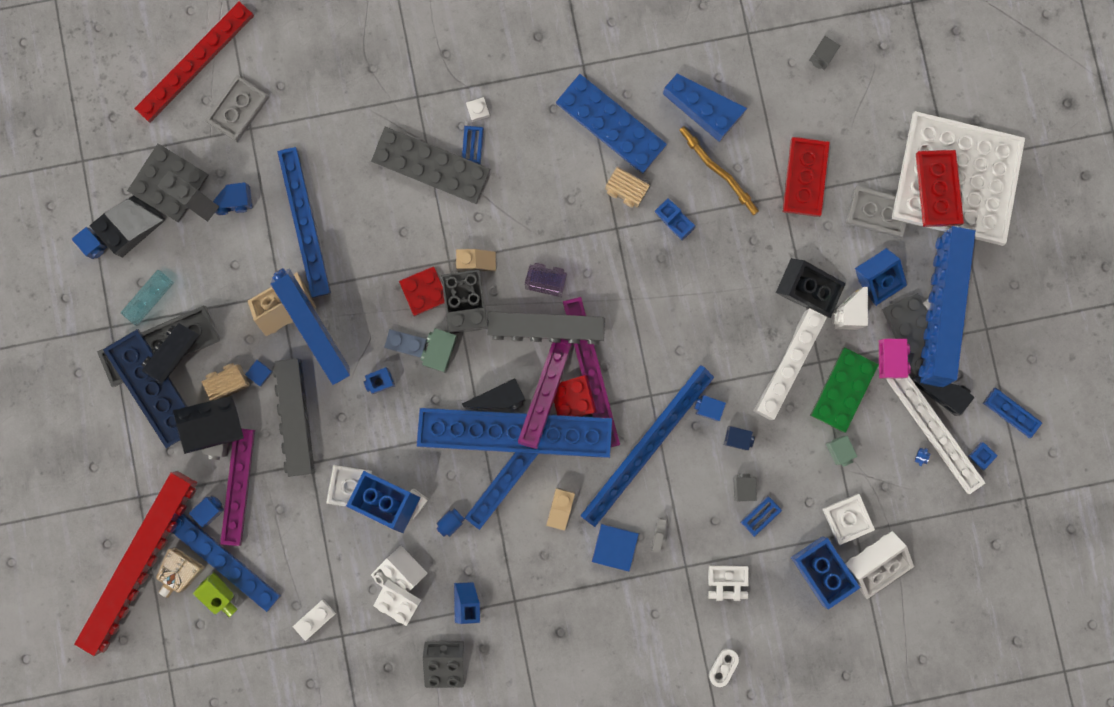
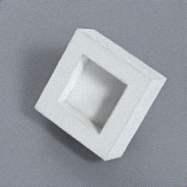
M484 97L466 103L472 122L490 117Z

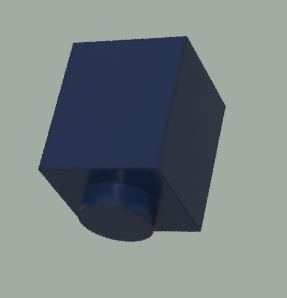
M728 426L723 445L749 451V448L753 447L755 437L752 436L753 431Z

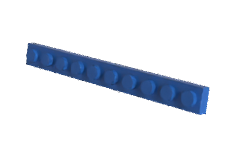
M702 365L698 367L580 515L584 520L596 527L714 378Z

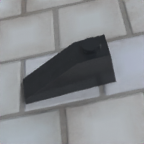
M921 377L911 378L921 391L954 416L962 415L975 398L970 394V389L963 385L950 383L945 387H938L920 383Z

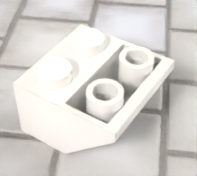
M400 546L386 558L371 576L382 588L386 581L389 580L409 592L428 573Z

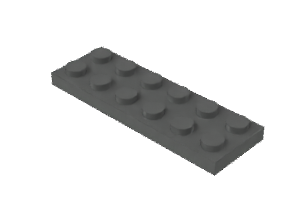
M386 126L383 129L371 160L375 164L474 204H477L491 170Z
M204 305L141 332L154 354L156 353L153 350L160 340L164 342L168 337L166 332L172 325L177 326L178 323L199 334L197 341L185 356L220 341L207 307ZM103 349L97 351L111 387L123 384V380Z

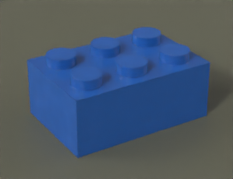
M363 471L346 507L393 530L404 533L421 497Z
M820 537L790 557L821 605L828 610L861 588L827 537Z

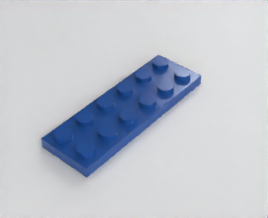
M581 74L576 77L556 101L560 108L642 174L667 145Z

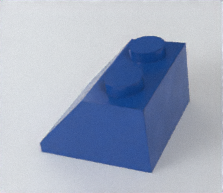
M887 248L855 268L859 283L862 287H868V296L876 306L907 286L900 258Z

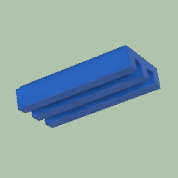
M464 126L462 158L466 159L468 130L472 131L470 159L467 160L481 165L484 128ZM476 131H479L477 160H474Z
M767 496L740 523L755 537L782 509ZM769 502L770 505L748 525L747 522ZM771 509H776L755 530L752 529Z

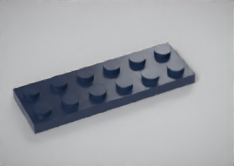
M136 329L104 348L103 351L165 448H168L180 441L173 410L188 406L169 377L161 385L142 372L144 368L141 366L148 356L152 358L154 352L140 330Z

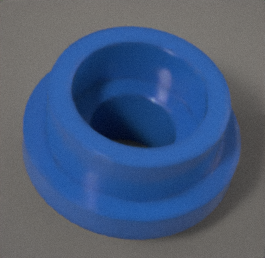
M919 448L915 458V462L919 463V466H922L923 463L927 464L931 453H928V448Z

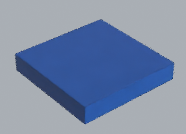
M601 524L592 562L629 572L639 534Z

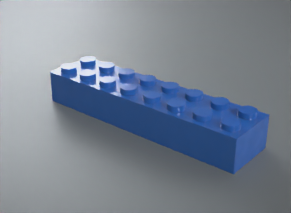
M952 226L942 236L937 238L935 244L937 255L933 260L935 272L931 277V285L933 287L928 298L931 306L926 314L928 326L924 331L923 338L926 341L925 347H923L921 352L923 364L919 369L920 383L945 387L957 380L976 230Z

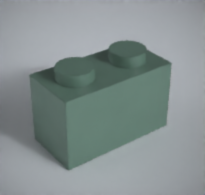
M434 328V331L430 332L427 338L428 348L423 351L421 356L422 365L446 373L458 337Z

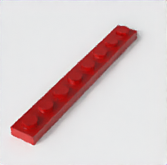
M238 1L134 109L151 123L254 17L253 13Z

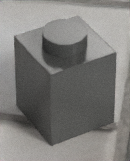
M824 36L809 61L816 68L825 70L841 45Z
M750 473L738 474L739 477L733 478L734 501H757L756 477H750Z

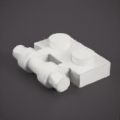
M708 565V585L716 586V591H708V599H716V601H723V599H733L734 601L748 599V592L741 591V586H748V566ZM723 586H734L733 591H723Z

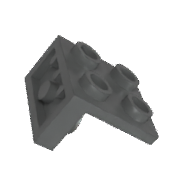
M464 641L425 642L423 670L426 688L464 687Z

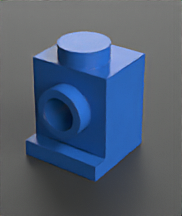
M387 367L365 375L366 381H363L367 392L370 391L371 394L395 387L390 370ZM379 378L382 379L380 386L376 384V380Z

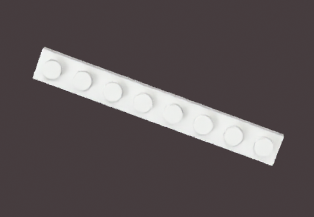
M908 375V378L886 379L966 493L971 494L984 485L985 481Z

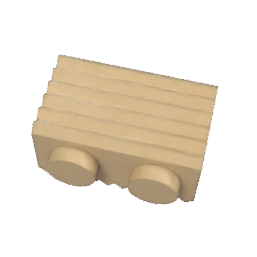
M616 167L606 184L605 190H607V194L611 197L623 199V203L627 206L638 208L650 185L623 169Z
M231 363L223 367L224 371L219 373L215 371L205 376L206 379L201 382L210 401L231 396L250 386L241 365Z

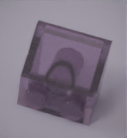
M540 263L530 265L524 284L525 289L562 298L567 273L564 272V269L553 267L552 270L545 268L546 265Z

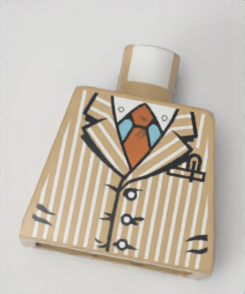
M175 547L168 549L156 576V579L163 583L159 594L169 598L173 590L178 593L185 591L205 569V566Z

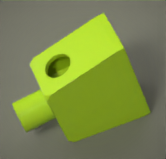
M215 572L201 582L192 593L215 615L222 610L229 618L238 610L230 602L234 594Z

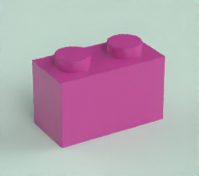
M907 339L878 340L879 379L908 378L911 368L910 363H908L910 345L907 344Z

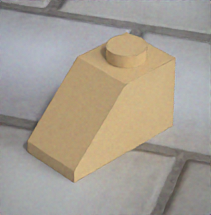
M456 249V269L458 272L472 270L496 271V252L479 249Z
M556 488L546 526L565 531L575 493Z

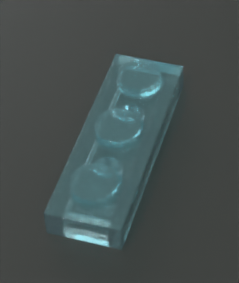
M157 270L121 311V314L132 324L138 326L174 284V281L162 271Z

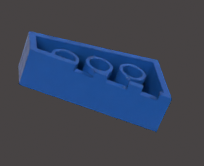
M678 73L665 86L663 91L665 97L718 142L724 138L747 110L746 107Z

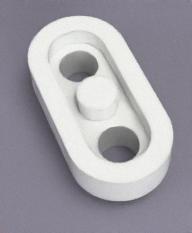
M727 648L719 653L709 672V679L714 686L723 687L729 682L739 662V657L734 650ZM730 655L731 660L726 662L725 656ZM717 673H722L720 679L715 678Z

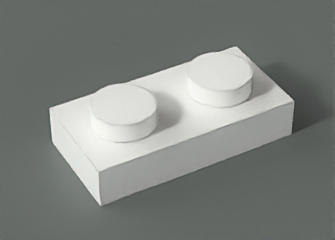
M323 599L292 627L306 641L336 613Z

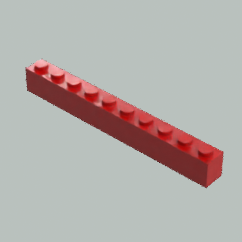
M179 471L170 472L74 645L92 656L104 653L108 649L111 636L116 634L120 627L118 624L121 618L123 619L129 612L128 606L130 602L134 601L138 596L139 586L148 578V570L157 562V554L166 546L168 542L166 538L176 528V521L187 508L186 503L188 499L194 496L196 492L195 487L198 482Z

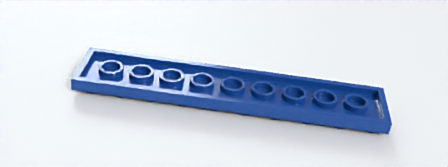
M420 408L417 447L610 458L612 418L549 415L538 449L518 444L527 414Z

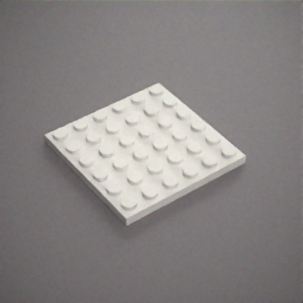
M915 111L912 114L892 219L923 226L916 153L918 151L956 150L964 220L963 225L956 227L976 230L975 239L1004 246L1007 242L1025 138ZM952 226L927 227V228H932V229H936V230H940V231L946 232V231L949 230Z

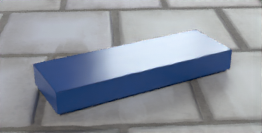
M993 388L983 402L984 405L1028 438H1032L1042 424L1040 420L997 388Z

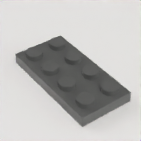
M916 293L882 309L895 339H907V344L910 345L908 363H910V371L913 377H919V369L923 364L921 352L923 347H925L926 341L923 336L928 326V321H926L927 311L919 294Z

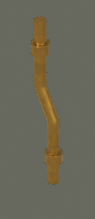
M686 126L682 127L679 131L688 141V146L695 150L707 167L728 182L738 195V200L741 204H745L753 216L756 215L759 210L751 201V196L743 191L731 174L711 160L701 147L698 138L694 137Z

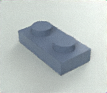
M389 329L384 348L421 358L427 339Z

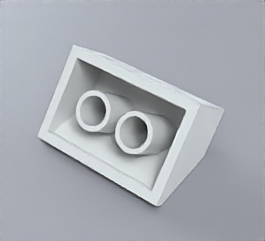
M893 531L882 536L879 541L866 547L863 552L850 558L845 563L861 587L860 591L866 599L914 567L907 546Z

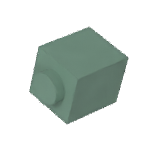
M841 436L826 443L835 465L842 464L843 467L853 463L852 459L858 457L848 436Z

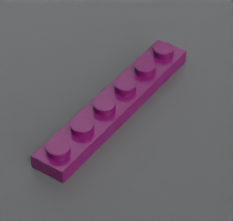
M561 339V343L551 344L518 439V444L538 449L573 346L572 343H568V340Z
M242 429L244 439L233 441L220 542L222 545L242 546L255 430Z

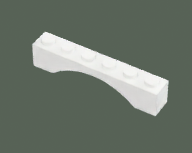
M810 308L804 312L779 367L753 410L755 413L769 420L775 419L827 318L826 316Z

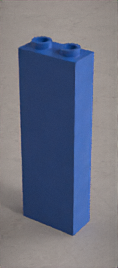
M282 268L276 271L270 284L332 385L349 377L350 367L290 268L287 270Z

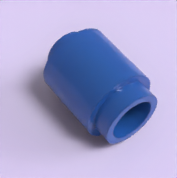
M454 508L452 511L449 510L436 523L438 525L436 529L442 536L448 535L450 537L463 524L462 522L465 518Z

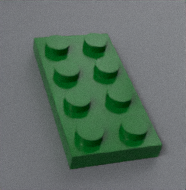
M845 347L842 348L810 416L846 433L879 364Z

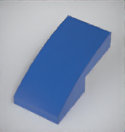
M669 198L655 210L658 217L681 240L686 238L695 229V225L682 214L681 209Z

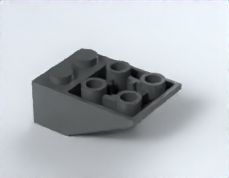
M479 270L441 275L449 333L456 334L488 329Z

